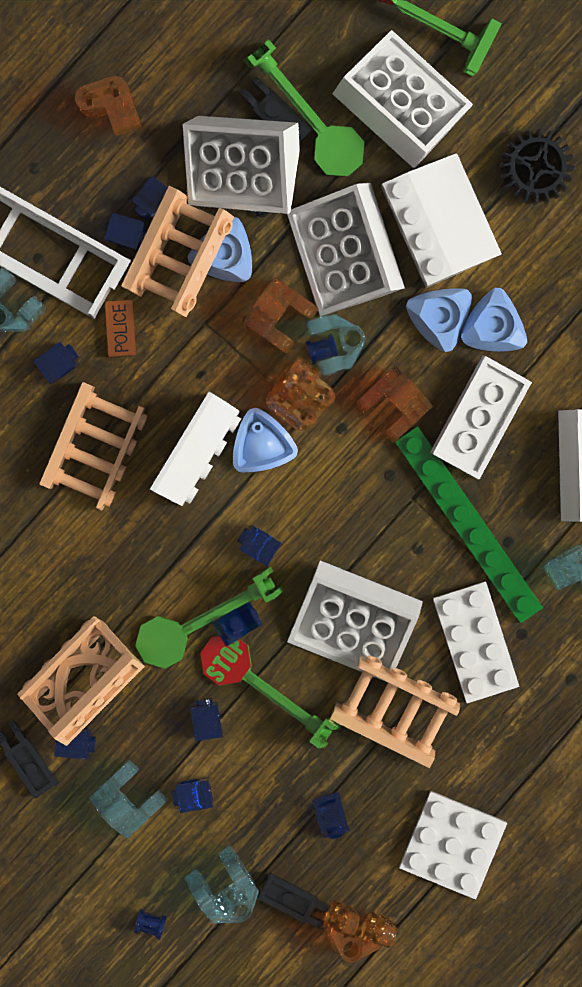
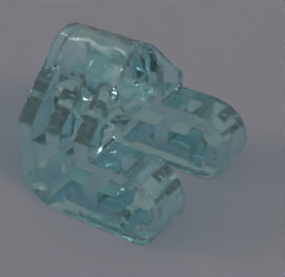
M5 267L0 269V299L16 283V278ZM33 296L17 312L18 316L14 319L13 314L0 302V311L6 315L4 323L0 325V332H27L44 314L46 307Z
M336 314L307 321L306 326L310 337L340 329V341L343 350L347 352V355H340L318 362L321 376L324 377L352 369L366 342L363 330ZM351 331H356L361 335V341L357 346H349L345 341L346 335Z
M582 544L569 548L543 566L556 591L578 581L582 583V563L580 562L582 560Z
M128 760L89 798L103 819L127 839L168 800L157 790L136 808L119 790L139 771V768L131 760Z
M229 845L218 854L234 884L220 892L217 898L213 895L206 880L197 869L185 876L195 901L213 923H238L247 920L252 914L259 892L242 860Z

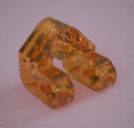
M112 76L84 85L76 91L75 102L81 113L89 119L108 115L115 136L142 128L132 94L122 77ZM115 90H119L118 97H114ZM88 99H92V105H91V106H87V105H88V101H87Z
M274 277L254 304L243 324L284 353L289 354L295 342L275 329L274 326L288 306L309 320L313 319L319 308Z
M298 354L267 394L266 404L271 411L293 428L305 431L316 421L317 415L315 410L325 411L334 402L335 393L328 384L319 378L321 372ZM301 414L305 416L304 420L301 419Z
M396 366L355 403L365 413L385 395L403 414L383 433L392 444L433 407L417 386Z
M334 900L328 908L322 927L332 949L346 962H356L380 949L381 946L389 948L393 944L397 928L395 923L389 918L375 912H370L366 916L360 935L357 936L355 932L359 925V913L349 904ZM352 942L350 949L343 951L345 944Z

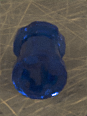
M329 334L328 338L316 342L306 341L312 365L317 364L319 360L332 356L339 358L332 334Z
M140 908L133 933L138 934L140 931L156 936V939L160 940L167 916L162 915V917L148 914L145 913L144 909Z

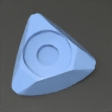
M234 217L232 228L229 234L224 237L207 275L225 281L245 282L252 274L251 250L239 218ZM194 249L188 254V261L191 265L198 253Z
M467 289L435 290L410 298L406 309L413 324L422 336L439 350L448 352L455 347L461 337L463 327L468 319L472 296Z
M493 288L478 302L466 320L461 334V338L466 345L486 351H513L523 348L527 343V336L522 321L510 298L502 288Z
M252 408L246 413L238 429L233 451V465L239 472L263 471L294 459L297 456L298 449L291 436L273 417L258 408Z

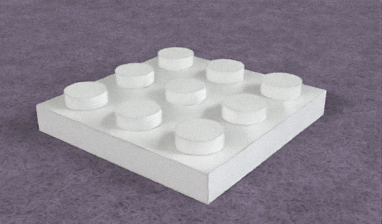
M430 790L399 868L476 899L507 822Z

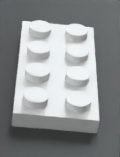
M482 355L430 453L467 474L480 479L532 382Z
M486 581L434 597L435 607L466 703L519 687Z

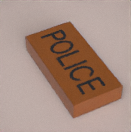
M133 300L105 301L108 357L136 356Z

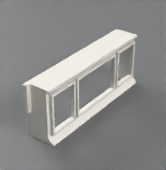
M0 187V201L12 208L0 229V248L20 213L80 246L58 284L1 251L0 266L95 319L111 288L115 290L131 260ZM87 251L114 265L94 303L66 289Z

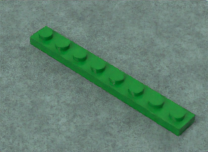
M417 426L397 440L395 444L519 623L524 622L543 609V606L440 458L430 453L432 446Z

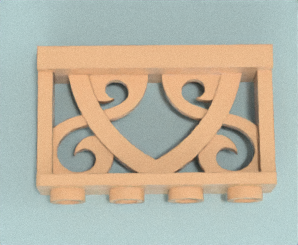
M93 616L81 626V629L72 639L62 645L61 650L52 659L44 663L42 669L23 685L22 690L17 695L48 729L51 736L67 746L145 666L128 650L103 621ZM100 636H103L105 638V648L102 654L98 655L101 649L100 644L97 642L94 648H90V646ZM113 646L122 655L118 661L108 658ZM94 665L90 673L91 688L86 693L72 691L66 694L70 670L79 666ZM98 672L100 674L105 673L99 680H97ZM50 689L49 694L44 696V698L48 700L55 699V702L47 706L40 705L38 699ZM79 698V700L74 705L73 701L68 702L71 699ZM57 709L60 720L55 724L47 713Z

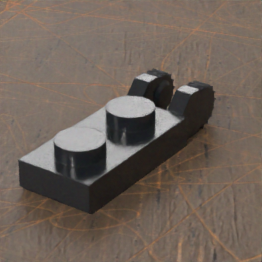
M255 77L252 80L254 87L266 97L258 103L253 98V95L245 89L239 94L254 109L253 112L261 120L298 123L300 143L312 129L273 90L270 91L259 78Z
M13 720L9 723V726L20 743L12 747L5 733L0 730V744L5 750V756L36 799L57 785L59 781L29 737L26 738L18 723Z
M271 872L268 874L257 895L259 900L305 924L308 922L324 931L327 930L329 925L323 919L311 915L314 907L333 916L337 911L333 906L319 900V897Z

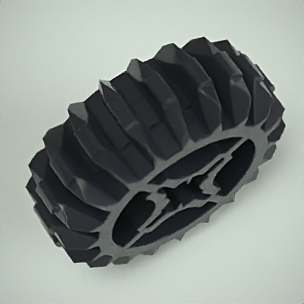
M537 129L535 138H533L530 130L525 131V141L520 135H516L515 142L517 146L512 142L507 144V148L512 153L503 152L501 155L508 162L500 163L499 168L508 169V172L501 174L500 177L502 180L508 178L511 180L505 185V188L508 190L513 186L516 187L512 194L514 198L520 192L524 193L522 197L523 203L527 202L529 196H533L532 203L537 205L539 196H541L544 204H547L549 202V193L554 199L559 198V192L556 188L565 192L568 188L562 181L571 182L573 179L566 172L574 171L575 166L567 165L566 162L573 160L574 156L572 154L564 156V152L569 149L568 144L560 148L558 144L562 138L558 136L554 142L551 141V131L547 132L545 138H541L542 131ZM540 146L539 151L534 157H521L517 155L526 147ZM548 149L555 155L559 170H556L554 166L548 163L546 158ZM542 155L540 159L542 165L540 167L543 166L544 170H540L532 179L534 174L532 169L534 167L531 168L530 164H534ZM515 164H518L520 168L527 172L526 185L518 178ZM540 177H553L556 179L549 187L542 189L534 188L535 183Z

